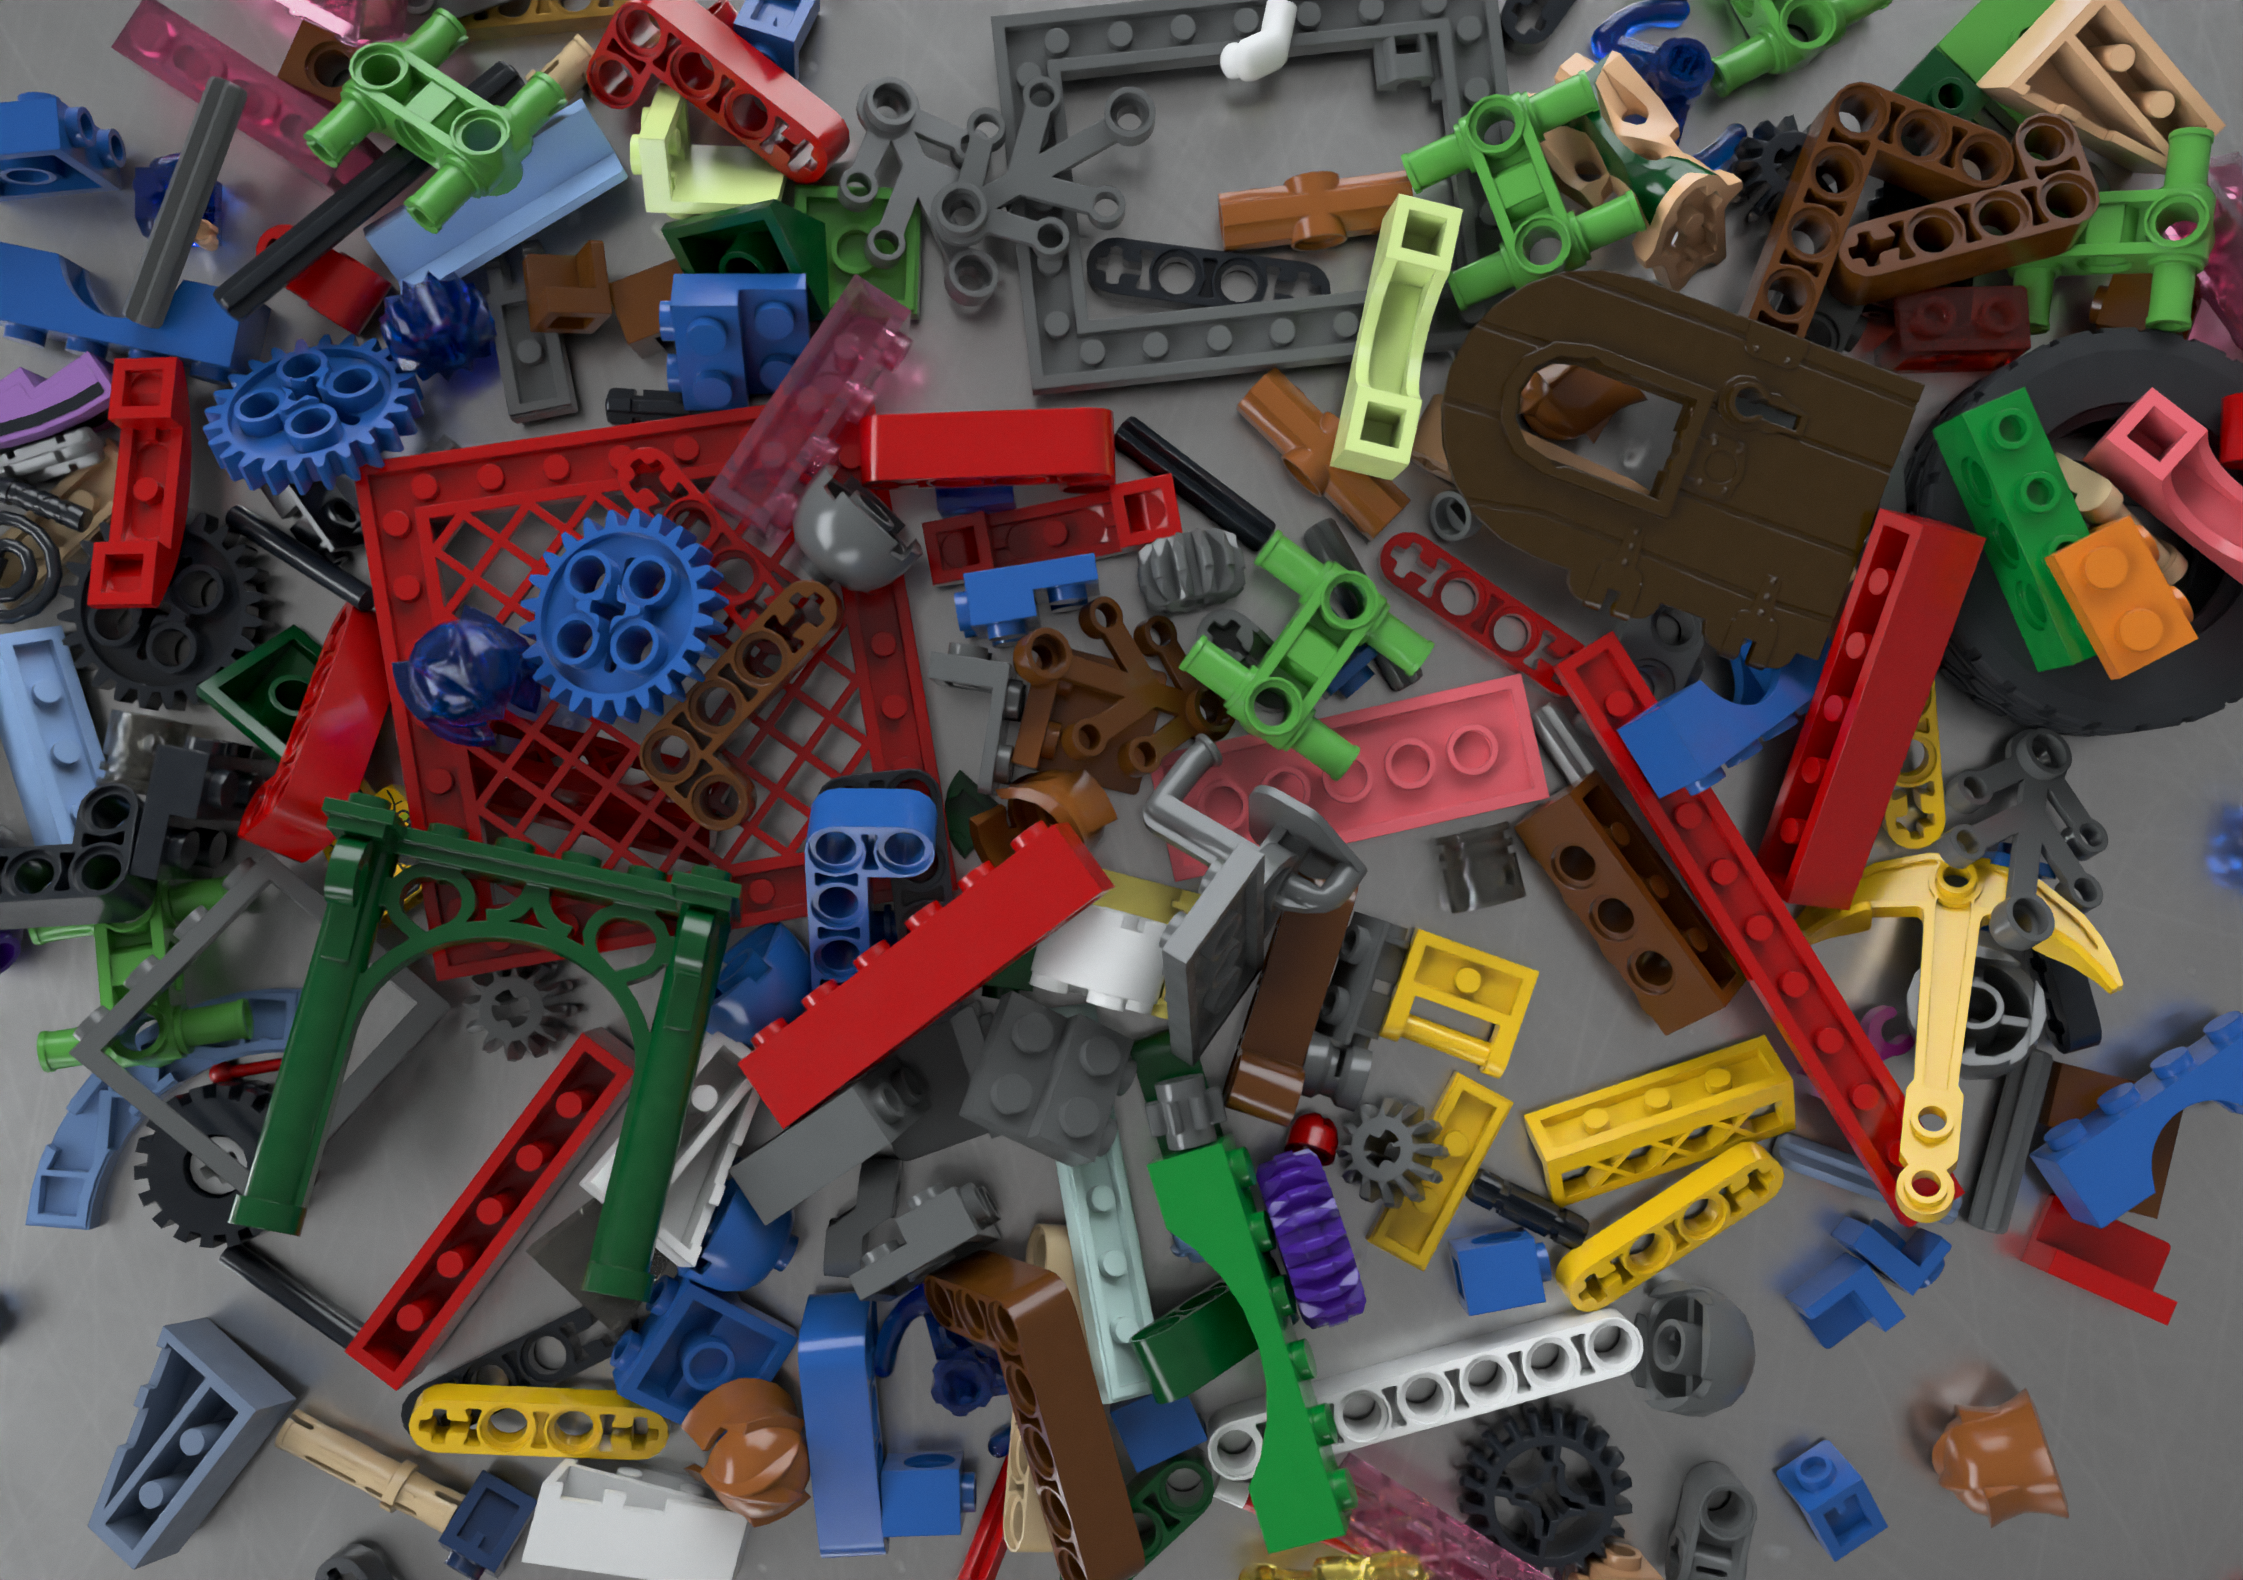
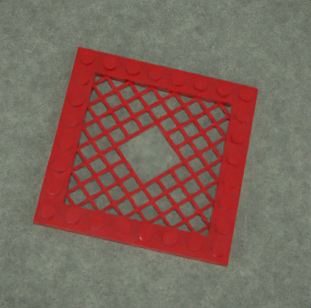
M872 389L383 459L385 466L382 468L373 467L369 464L359 467L361 479L354 482L411 827L427 831L429 823L447 824L468 831L470 833L468 840L487 844L484 818L509 835L508 838L518 839L536 847L535 854L561 859L562 852L570 851L585 831L613 850V853L602 867L603 869L613 870L622 857L633 865L654 868L628 850L648 821L651 820L679 840L658 870L668 874L688 846L717 866L713 868L732 874V883L742 885L743 915L741 923H733V930L808 916L804 852L796 853V851L807 837L811 808L785 791L805 761L833 779L844 775H852L869 751L872 772L907 768L920 769L934 778L938 783L942 796L904 574L891 584L869 592L851 591L840 585L844 604V616L838 631L806 664L793 684L789 682L783 688L786 693L765 721L757 715L751 722L759 728V731L738 758L727 749L723 751L747 776L770 791V794L750 822L747 820L739 825L744 830L723 859L693 839L701 828V825L695 820L683 832L656 813V810L667 797V794L659 788L646 806L617 786L639 757L641 745L611 724L593 718V716L589 719L586 718L592 724L573 750L569 752L541 733L562 704L551 699L532 726L503 706L525 676L550 693L551 688L535 682L532 678L535 674V671L531 669L534 663L526 659L520 662L493 643V640L514 612L527 622L535 620V615L520 606V604L535 586L528 580L530 575L539 574L547 576L550 572L549 565L545 562L543 556L537 561L510 542L531 512L559 531L546 550L558 555L564 547L561 534L564 532L578 540L584 538L576 532V529L596 503L606 510H615L625 518H629L630 513L607 498L624 495L619 487L617 476L620 462L627 453L636 448H656L675 461L694 484L712 482L703 494L710 503L725 484L753 503L734 531L771 574L775 573L791 585L802 580L781 566L780 563L796 542L793 521L789 515L769 501L789 474L805 486L812 477L801 470V468L820 466L821 469L826 463H833L839 467L833 478L844 484L851 475L861 482L859 420L866 416L876 415ZM643 463L635 470L641 478L634 487L637 493L641 489L648 488L658 497L662 493L673 502L684 497L680 493L676 497L673 496L660 482L659 475L665 470L663 464L653 469ZM777 472L760 495L737 479ZM870 489L893 511L889 490ZM582 501L566 524L542 508L544 506ZM696 509L687 510L689 514L681 524L682 527L691 531L697 521L700 520L711 528L707 515L703 511ZM762 510L791 530L771 558L742 538ZM517 511L500 534L476 518L477 516ZM450 521L440 536L436 538L434 523ZM465 522L493 541L472 571L444 552ZM503 549L532 568L511 598L482 578ZM440 561L466 578L448 603ZM724 580L719 584L721 590L728 595L743 594ZM476 586L505 605L483 635L455 616V613ZM655 588L653 592V597L656 596L660 592V590ZM821 596L814 602L821 606L825 600ZM806 597L800 599L798 605L802 610L810 599ZM755 602L739 609L741 615H743L746 609L749 611L755 609L760 615L765 611L764 608ZM730 616L723 622L728 627L726 633L709 635L710 639L726 650L733 644L726 636L736 624ZM779 620L773 626L775 630L789 638L792 637L793 634L789 631V628L782 626ZM451 625L477 642L459 667L457 665ZM846 626L848 627L855 673L827 654ZM486 650L515 669L494 699L465 680ZM760 650L756 657L750 655L751 667L755 673L759 672L766 678L771 677L776 672L763 664L770 654ZM820 662H823L850 682L830 710L801 691ZM462 689L487 706L470 731H468ZM857 689L859 691L866 736L838 717ZM730 692L710 718L717 725L720 724L730 709L736 711L735 699ZM794 698L824 718L804 747L774 727ZM497 714L526 733L505 763L476 744L479 737ZM831 725H834L861 744L841 774L811 753ZM601 729L630 749L609 779L580 760ZM768 735L797 755L777 784L747 764ZM535 740L564 760L543 790L514 770ZM689 749L686 751L675 768H672L664 761L662 762L672 772L680 773L689 763L690 751ZM472 753L498 771L480 797ZM573 767L603 787L582 816H579L552 797ZM507 778L537 798L516 827L486 808ZM908 779L902 781L896 787V789L920 791L931 799L929 788L919 780ZM721 782L714 793L708 795L709 806L712 810L716 809L730 818L735 814V811L720 800L731 785ZM611 794H614L641 813L620 843L590 823ZM942 797L952 891L958 890ZM778 798L808 818L788 847H785L758 828ZM545 805H548L575 824L554 854L525 835V832ZM752 835L781 854V856L732 864ZM935 853L933 863L927 871L908 878L913 881H924L932 877L938 868L937 854ZM673 874L668 875L666 882L671 883ZM873 877L874 905L893 902L890 877ZM467 878L473 885L479 900L478 916L474 921H486V909H499L512 903L497 904L494 883ZM435 882L421 883L428 930L448 923L457 916L461 908L462 898L456 888L449 885H439ZM497 884L516 898L523 891V889ZM552 896L551 906L554 914L561 922L574 928L575 933L571 940L584 946L582 932L589 918L599 909L605 908V906ZM535 913L522 923L542 928ZM660 918L665 923L669 936H674L677 922ZM616 922L608 925L601 932L598 938L597 949L599 953L654 944L656 943V938L646 927L631 925L627 922ZM508 942L469 943L432 953L437 982L565 959L543 949Z

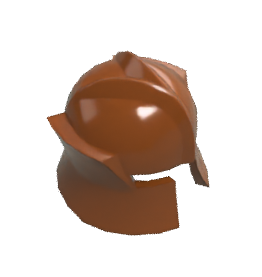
M1551 364L1533 373L1534 375L1521 392L1519 413L1523 414L1526 422L1536 433L1545 438L1563 441L1584 436L1590 443L1595 444L1599 435L1617 411L1648 399L1643 390L1579 366Z
M1058 768L1029 773L1009 784L1008 788L994 789L1001 799H1008L1010 827L1007 822L1006 807L1003 804L970 817L969 827L974 849L981 862L984 863L990 860L996 868L1016 853L1010 842L1041 820L1045 822L1048 828L1053 824L1068 822L1091 853L1103 837L1105 825L1118 818L1106 792L1085 769L1073 772Z
M738 1378L722 1384L706 1394L688 1412L680 1426L702 1451H709L717 1438L725 1431L727 1432L716 1443L704 1468L694 1463L684 1468V1470L695 1480L711 1488L726 1508L743 1515L754 1528L775 1522L788 1516L811 1498L805 1490L810 1479L807 1440L801 1432L805 1421L798 1417L796 1405L789 1393L776 1383L759 1378Z
M2024 1388L2012 1399L1994 1407L1955 1404L1954 1412L1956 1418L1946 1425L1944 1433L1939 1437L1932 1451V1464L1940 1476L1938 1484L1953 1492L1956 1498L1974 1513L1987 1516L1991 1528L2024 1513L2050 1514L2069 1519L2068 1502L2035 1403L2027 1389Z

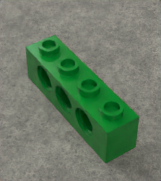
M2020 388L1966 411L1932 429L1978 535L1986 538L1983 548L2037 671L2041 672L2071 666L2097 655L2044 560L2045 557L2090 533L2026 388Z

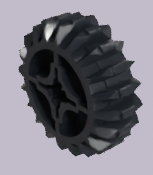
M1525 1402L1522 1409L1523 1421L1517 1423L1508 1410H1501L1499 1420L1504 1429L1495 1434L1489 1426L1480 1425L1478 1433L1486 1444L1485 1448L1482 1450L1476 1446H1465L1463 1452L1467 1461L1476 1468L1462 1469L1457 1471L1456 1474L1458 1484L1468 1490L1456 1498L1457 1507L1460 1512L1471 1515L1464 1523L1468 1536L1470 1538H1481L1478 1548L1487 1560L1500 1555L1499 1564L1503 1572L1510 1576L1523 1564L1524 1574L1528 1580H1539L1544 1567H1548L1553 1580H1565V1566L1572 1563L1578 1572L1588 1576V1563L1584 1558L1593 1551L1598 1558H1607L1605 1553L1606 1547L1603 1542L1606 1535L1614 1539H1625V1530L1614 1519V1516H1624L1633 1513L1631 1502L1627 1497L1620 1494L1632 1487V1479L1629 1474L1618 1469L1625 1460L1623 1453L1617 1446H1607L1610 1435L1601 1425L1588 1429L1589 1419L1579 1410L1574 1411L1565 1420L1563 1408L1558 1403L1551 1402L1546 1409L1544 1418L1541 1419L1535 1405L1531 1402ZM1562 1447L1573 1450L1586 1458L1591 1472V1488L1582 1487L1576 1479L1565 1477L1566 1465L1560 1458ZM1533 1448L1532 1455L1525 1465L1518 1468H1506L1518 1455ZM1551 1481L1555 1487L1554 1493L1551 1496L1545 1493L1547 1499L1537 1503L1532 1495L1533 1491L1536 1488L1543 1491L1541 1484ZM1495 1496L1505 1497L1511 1505L1524 1508L1523 1519L1528 1526L1526 1536L1512 1531L1497 1519ZM1580 1516L1569 1528L1555 1534L1563 1520L1569 1517Z

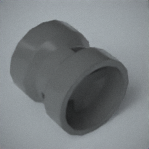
M1313 1032L1302 1067L1305 1070V1080L1301 1095L1312 1098L1320 1094L1331 1098L1336 1107L1354 1112L1365 1090L1371 1069L1373 1052L1353 1045L1343 1049L1334 1046L1329 1037Z

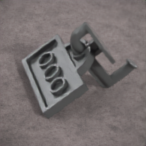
M1198 734L1196 736L1195 743L1179 757L1147 799L1142 809V819L1146 829L1153 835L1209 867L1199 886L1198 892L1201 896L1188 914L1179 911L1173 916L1159 942V947L1162 948V975L1164 976L1166 990L1164 1000L1167 1002V1026L1170 1032L1171 1053L1192 1067L1264 967V940L1278 920L1282 910L1297 913H1328L1338 909L1351 897L1368 872L1362 861L1317 811L1274 787L1258 785L1249 795V832L1259 846L1183 803L1185 797L1202 775L1212 766L1220 767L1223 763L1219 749L1205 734ZM1298 872L1310 878L1326 880L1323 883V885L1319 887L1314 883L1310 882L1309 880L1298 875Z

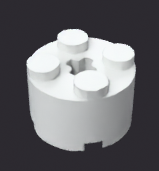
M1092 904L1037 945L1029 984L1057 993L1067 994V992L1087 996L1086 1002L1121 1012H1125V1009L1151 1015L1154 1004L1158 1002L1164 980L1162 975V948L1159 947V942L1168 924Z

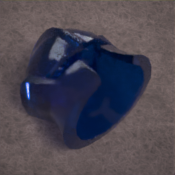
M464 605L460 619L439 623L426 631L414 644L407 661L392 663L396 686L407 708L438 737L458 745L473 747L497 746L494 734L486 721L503 719L505 708L509 702L522 710L536 714L541 699L542 684L535 682L532 678L540 666L524 659L522 655L530 647L528 641L510 628L503 626L494 617L467 605Z

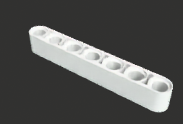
M1608 1305L1591 1312L1574 1309L1311 1383L1318 1404L1327 1403L1332 1412L1338 1440L1337 1443L1331 1444L1334 1455L1624 1375L1633 1370L1640 1362L1644 1350L1643 1338L1638 1328L1612 1306ZM1607 1326H1618L1620 1328L1618 1344L1608 1352L1599 1353L1594 1351V1340L1597 1333ZM1545 1343L1559 1345L1557 1361L1551 1367L1540 1370L1531 1367L1533 1352L1539 1346ZM1487 1360L1497 1362L1498 1371L1491 1383L1478 1387L1469 1384L1468 1376L1475 1364ZM1419 1378L1435 1380L1437 1388L1430 1400L1416 1404L1406 1400L1407 1388L1413 1381ZM1266 1395L1225 1406L1217 1410L1208 1420L1206 1426L1208 1459L1213 1469L1222 1477L1233 1481L1253 1478L1260 1460L1267 1423ZM1358 1395L1372 1397L1375 1400V1407L1367 1418L1354 1421L1343 1415L1345 1404L1351 1398ZM1231 1430L1244 1431L1253 1438L1251 1445L1246 1451L1232 1455L1218 1447L1219 1440L1225 1433Z

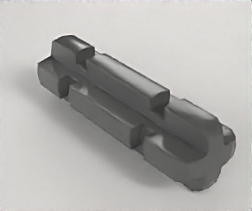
M78 428L66 432L64 435H56L20 447L13 452L0 453V476L18 478L24 483L36 484L74 472L77 469L100 464L106 458L103 448L107 444L104 437L96 435L92 428Z

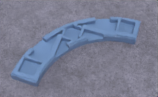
M269 988L238 992L192 1006L189 1009L233 1002L242 998L248 999L254 1020L253 1038L195 1046L194 1052L188 1054L186 1058L176 1059L171 1064L161 1068H148L140 1065L124 1069L163 1100L186 1081L210 1069L214 1064L248 1055L284 1053L303 988ZM158 1022L136 1035L135 1044L139 1051L147 1049L155 1043L159 1035ZM94 1073L90 1075L66 1107L68 1112L58 1127L52 1143L47 1144L44 1149L30 1192L25 1225L90 1230L100 1226L103 1201L112 1172L132 1134L146 1116Z

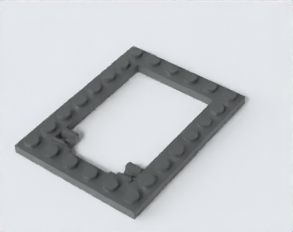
M1141 0L991 16L1001 115L1006 125L1005 151L1007 169L1010 165L1025 110L1023 89L1032 78L1037 76L1050 77L1056 81L1061 90V109L1058 115L1048 123L1041 154L1068 138L1062 81L1220 64L1221 53L1227 44L1239 43L1242 39L1261 32L1268 0ZM1288 0L1297 6L1288 57L1372 48L1377 91L1396 90L1400 83L1410 80L1420 81L1421 87L1430 86L1432 103H1442L1446 136L1455 132L1453 125L1458 123L1459 118L1466 116L1473 105L1483 97L1493 94L1510 95L1498 0ZM1416 44L1415 53L1396 54V46ZM1038 91L1033 94L1030 100L1037 107H1047L1053 102L1054 97L1047 91ZM1502 120L1491 125L1485 133L1484 143L1488 145L1503 144L1514 132L1513 122ZM1072 169L1056 178L1073 182ZM1470 169L1451 177L1454 205L1456 208L1463 209L1450 271H1455L1499 251V243L1503 242L1478 173L1472 174ZM1019 198L1011 203L1012 214L1037 222L1045 217H1056L1067 225L1070 233L1069 250L1063 258L1057 261H1045L1035 254L1031 246L1016 243L1033 396L1268 371L1274 367L1286 369L1351 362L1353 360L1367 290L1089 320L1077 212L1024 198ZM1049 230L1042 233L1038 241L1046 248H1055L1061 244L1063 237L1057 231ZM1446 280L1433 314L1424 353L1459 350L1467 334L1495 304L1517 291L1515 286L1461 311L1453 296L1448 280Z

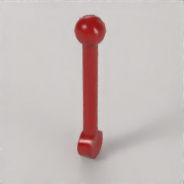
M282 1058L232 1065L226 1061L216 1065L214 1064L210 1068L209 1078L211 1082L217 1083L230 1081L238 1077L276 1072L280 1069Z

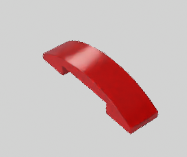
M178 357L115 358L108 420L121 429L109 542H94L87 605L93 609L158 608L170 584L178 561L187 520L192 460L191 418L184 364Z
M1172 473L1109 485V490L991 514L979 511L922 523L932 583L935 587L963 584L964 573L1094 553L1095 560L1141 550L1145 545L1152 544L1157 538L1170 537L1175 535L1176 532L1183 533Z

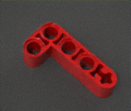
M628 0L615 12L588 64L586 71L588 85L593 95L602 104L621 110L631 107L662 80L787 178L797 183L809 184L818 181L847 151L850 143L849 129L846 122L834 109L695 0ZM647 12L657 20L660 30L650 22ZM700 54L711 62L714 71L710 70L703 63ZM621 63L629 69L632 77L624 71ZM752 95L764 103L767 112L761 110L755 104ZM784 121L789 125L788 127L783 124Z
M1075 407L880 414L866 416L859 420L861 486L868 489L909 490L1058 484L1059 491L1063 493L1091 494L1109 490V485L1116 484L1114 414L1112 410L1105 408Z
M346 602L337 614L327 634L276 774L261 785L251 798L238 828L239 838L301 864L311 859L336 839L326 827L328 817L321 810L325 796L347 801L349 793H358L390 702L376 610L371 609L368 612H362Z

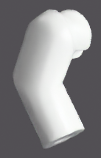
M1268 0L1261 32L1244 38L1239 43L1233 42L1225 46L1220 56V65L1226 77L1232 80L1241 78L1242 81L1250 82L1281 69L1287 61L1297 13V6L1293 2L1288 0Z

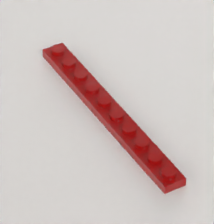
M1613 631L1606 633L1552 667L1895 1217L1900 1224L1908 1228L1912 1227L1918 1222L1908 1218L1899 1209L1895 1198L1897 1178L1904 1169L1899 1161L1905 1106L1904 1094L1712 788L1709 787L1696 795L1690 796L1686 788L1683 787L1660 799L1658 798L1617 732V729L1657 703V700ZM1951 1173L1950 1176L1955 1186V1200L1965 1194L1954 1174ZM1920 1178L1912 1183L1914 1191L1921 1196L1930 1197L1939 1192L1938 1185L1931 1179Z

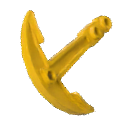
M1931 852L1875 862L1864 868L1849 910L1807 906L1795 920L1810 945L1833 937L1868 931L1871 929L1872 918L1917 917L1922 920L1923 936L1914 1080L1906 1088L1899 1161L1904 1169L1897 1178L1895 1198L1899 1209L1908 1218L1921 1223H1932L1944 1218L1951 1210L1954 1200L1955 1186L1950 1174L1956 1169L1958 1162L1964 1095L1958 1087L1979 931L1981 927L1989 925L1994 907L2005 900L2009 873L2008 867L1990 864V859L1981 857L1963 869L1949 866L1943 861L1939 853ZM1957 875L1966 878L1968 883L1962 887H1953L1948 885L1944 878ZM2038 879L2036 895L2042 898L2050 907L2054 916L2055 927L2049 938L2035 945L2032 949L2075 968L2099 984L2110 995L2122 990L2124 984L2118 967L2102 936L2082 912L2042 880ZM1926 1114H1934L1943 1119L1945 1127L1935 1132L1928 1131L1920 1125L1918 1120ZM1920 1178H1928L1938 1185L1939 1192L1930 1197L1921 1196L1914 1191L1912 1183Z

